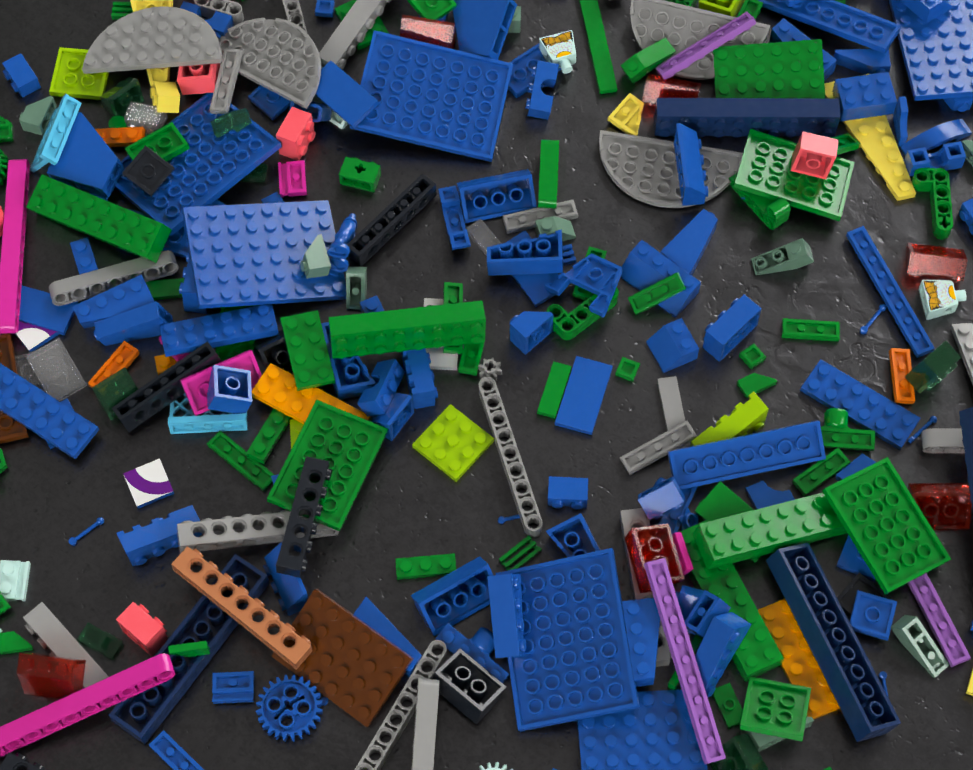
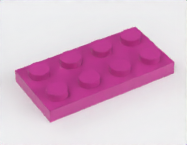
M252 350L215 364L250 370L252 390L262 376ZM213 366L180 380L195 416L209 410L207 391Z

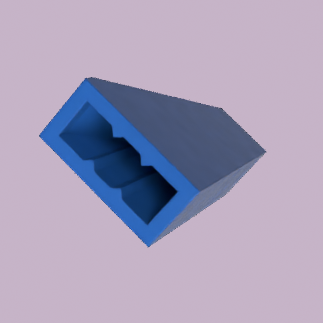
M703 209L660 253L693 275L716 230L718 219L712 212Z
M155 301L94 322V336L97 341H100L105 346L123 343V341L129 342L160 336L159 325L173 322V317Z

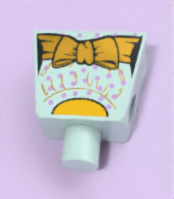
M572 30L539 39V49L546 61L559 64L558 68H561L564 74L570 73L573 70L571 65L576 63V49Z
M922 280L920 283L919 293L926 320L954 313L958 302L966 301V291H955L951 280Z

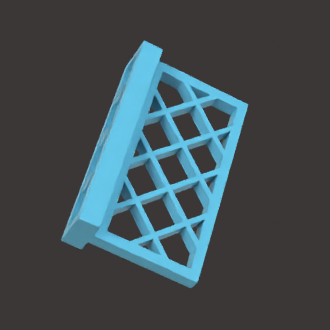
M67 94L62 97L59 107L52 113L29 169L34 173L47 163L53 165L58 163L82 104L81 102Z
M187 398L181 403L176 400L170 403L168 426L171 434L248 430L247 412L242 414L223 412L221 415H214L212 412L215 410H208L201 416H195L192 409L187 410L184 407L189 402ZM180 409L186 413L181 417H174V414Z

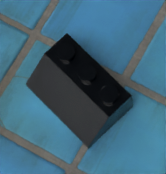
M283 330L278 331L279 335L266 337L253 344L265 370L272 363L289 373H293Z
M461 648L434 672L432 678L433 680H439V694L475 724L491 710L507 688V686Z

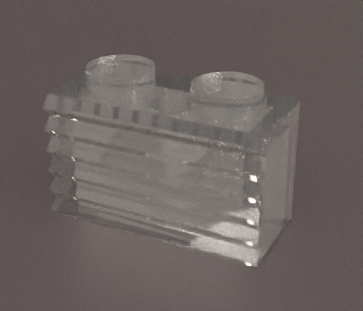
M133 101L130 102L127 113L124 116L127 127H144L148 134L164 127L167 119V113L157 112L155 106Z

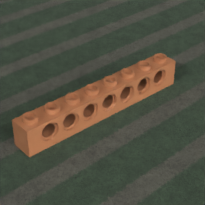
M187 546L171 564L173 571L297 670L312 652L311 641L304 635L301 637L297 635L292 625L281 622L277 613L273 610L270 612L266 610L264 603L258 598H251L246 588L241 585L239 587L235 585L231 576L227 573H220L216 564L212 561H205L202 558L201 552L195 548L192 550ZM195 566L202 567L199 572L192 571ZM210 578L217 579V582L213 585L207 583ZM227 590L233 592L230 597L222 596L223 592ZM240 603H247L248 607L241 610L238 608V605ZM257 615L264 617L261 622L253 621V618ZM276 627L279 629V632L275 635L268 633L271 628ZM288 640L295 642L292 647H286L284 643Z

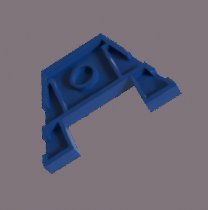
M591 253L573 265V269L567 273H561L557 276L558 279L552 283L549 281L544 285L546 291L560 296L570 283L598 295L590 304L589 310L604 318L623 271L621 266Z

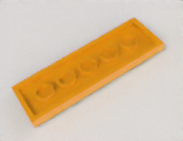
M272 363L269 364L252 390V397L302 424L306 422L316 400L365 420H370V416L367 417L364 412L317 387L297 391L293 374Z
M786 599L758 609L784 658L781 667L789 683L811 688L807 717H812L814 720L840 709Z

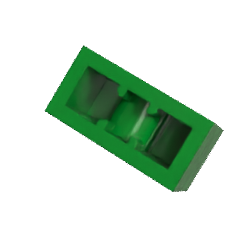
M345 157L339 172L340 184L375 193L381 177L380 165L375 162L361 161L355 157Z

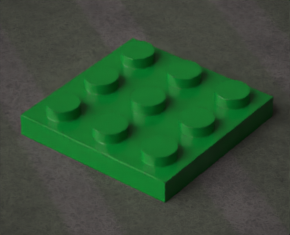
M750 677L740 730L803 742L811 688Z

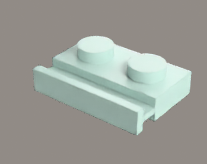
M0 560V592L7 601L22 600L25 602L31 566L29 561Z

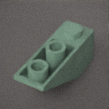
M801 238L753 257L751 261L757 276L798 269L813 263L814 259L810 246Z

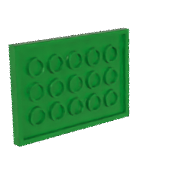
M822 39L721 46L713 50L716 98L825 99Z
M750 129L733 187L774 201L783 197L790 206L840 221L855 162L836 157L826 179L790 171L792 154L797 143Z
M316 400L267 497V502L291 511L306 456L329 461V469H332L330 481L326 480L325 487H328L325 499L321 498L322 512L320 517H316L315 522L340 531L388 433V429ZM312 479V480H310V482H312V483H318L319 480H318V479ZM309 496L305 499L307 501H313L315 498ZM302 515L303 517L310 518L309 515Z
M888 457L822 490L885 595L951 560Z

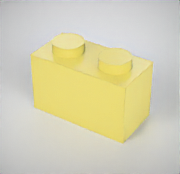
M154 81L153 88H150V98L157 112L179 113L180 94L176 82Z

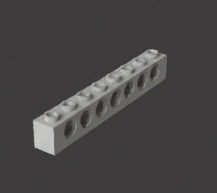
M643 508L621 510L620 524L633 600L653 598L651 589L645 590L642 588L643 584L650 585L647 573L638 568L646 562L656 560V553L651 550V544H653L652 532L648 533L647 526H650V520ZM639 528L642 532L637 534L632 529ZM640 546L643 547L645 551L638 552L635 550V548ZM660 620L658 641L662 646L657 647L656 667L669 665L670 658H672Z
M282 510L278 513L263 512L260 515L244 514L241 517L234 518L232 516H225L216 520L206 518L198 522L183 521L177 524L179 552L181 554L187 546L192 550L195 548L198 551L283 542L291 511ZM280 523L283 527L276 528L273 524ZM319 523L316 534H312L311 538L337 536L339 531ZM256 525H259V526H261L263 529H262V530H256V529H254L253 527L256 526ZM241 528L243 531L238 533L235 532L233 529ZM221 530L223 534L216 535L214 531ZM196 532H200L203 534V536L196 537L193 534ZM300 532L297 533L295 536L298 538H302L305 536V534Z

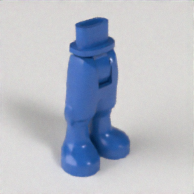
M353 213L343 220L339 231L335 234V241L330 245L327 252L331 269L336 272H345L349 266L348 261L345 259L350 253V248L347 244L355 237L357 229L356 215Z

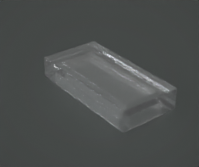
M481 219L466 228L469 236L486 256L487 247L502 244Z

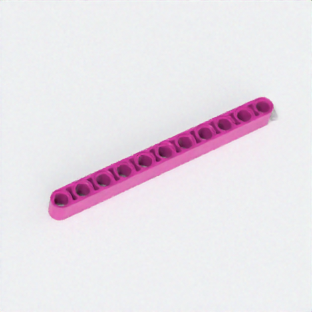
M28 159L9 160L0 262V334L18 333L27 220L26 207L28 204L30 163Z
M165 653L156 655L1 726L0 757L172 679L175 676L170 655Z

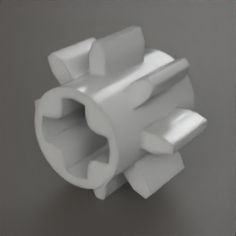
M493 357L488 360L484 358L483 365L480 364L478 366V369L481 371L480 378L491 377L497 381V375H502V370L499 369L501 363H496Z

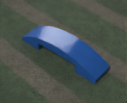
M963 119L952 120L917 135L902 145L900 149L905 156L907 151L926 147V150L929 151L951 140H961L972 135V132Z
M457 187L439 188L441 207L452 250L471 247Z

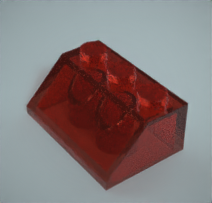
M402 15L400 37L454 49L456 44L455 23Z
M649 74L645 82L642 101L646 102V105L656 106L657 98H698L702 83L675 78L664 80L660 75Z
M907 243L905 269L909 276L914 278L926 276L931 280L942 278L951 280L953 283L964 281L968 261L964 249Z
M908 483L909 492L932 529H970L972 502L970 500L971 494L968 483Z
M669 523L631 528L625 536V542L640 593L652 592L644 567L646 562L665 558L673 585L685 580Z
M19 653L17 676L25 694L62 699L82 690L86 660L38 653Z

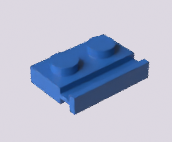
M254 671L213 673V704L254 702Z

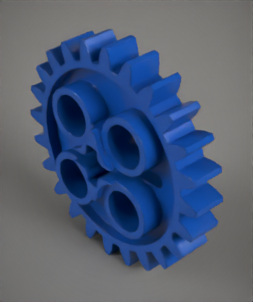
M294 674L291 680H288L287 675L284 676L283 681L276 677L277 683L274 684L269 681L270 688L263 687L265 695H258L262 700L256 702L257 707L261 708L256 710V714L261 716L258 718L259 723H264L262 729H268L267 733L269 736L275 733L276 740L282 736L284 742H286L289 736L294 742L296 735L303 739L302 733L305 732L310 735L309 728L316 729L314 721H321L320 717L317 716L318 714H323V710L318 708L323 706V702L318 700L321 698L320 693H315L317 691L316 686L310 688V680L304 684L302 676L298 681ZM294 690L297 692L294 697L286 696L289 691ZM273 703L280 704L277 710L270 709ZM286 706L293 707V710L286 709ZM302 706L309 707L306 713L299 712ZM287 718L293 720L288 726L282 725V722Z

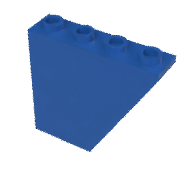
M454 0L457 4L456 8L453 9L459 51L498 60L517 4L513 0Z
M78 112L59 161L56 165H49L47 174L50 178L74 188L109 198L124 166L85 116Z

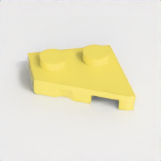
M629 93L610 114L608 121L624 133L638 136L644 103Z

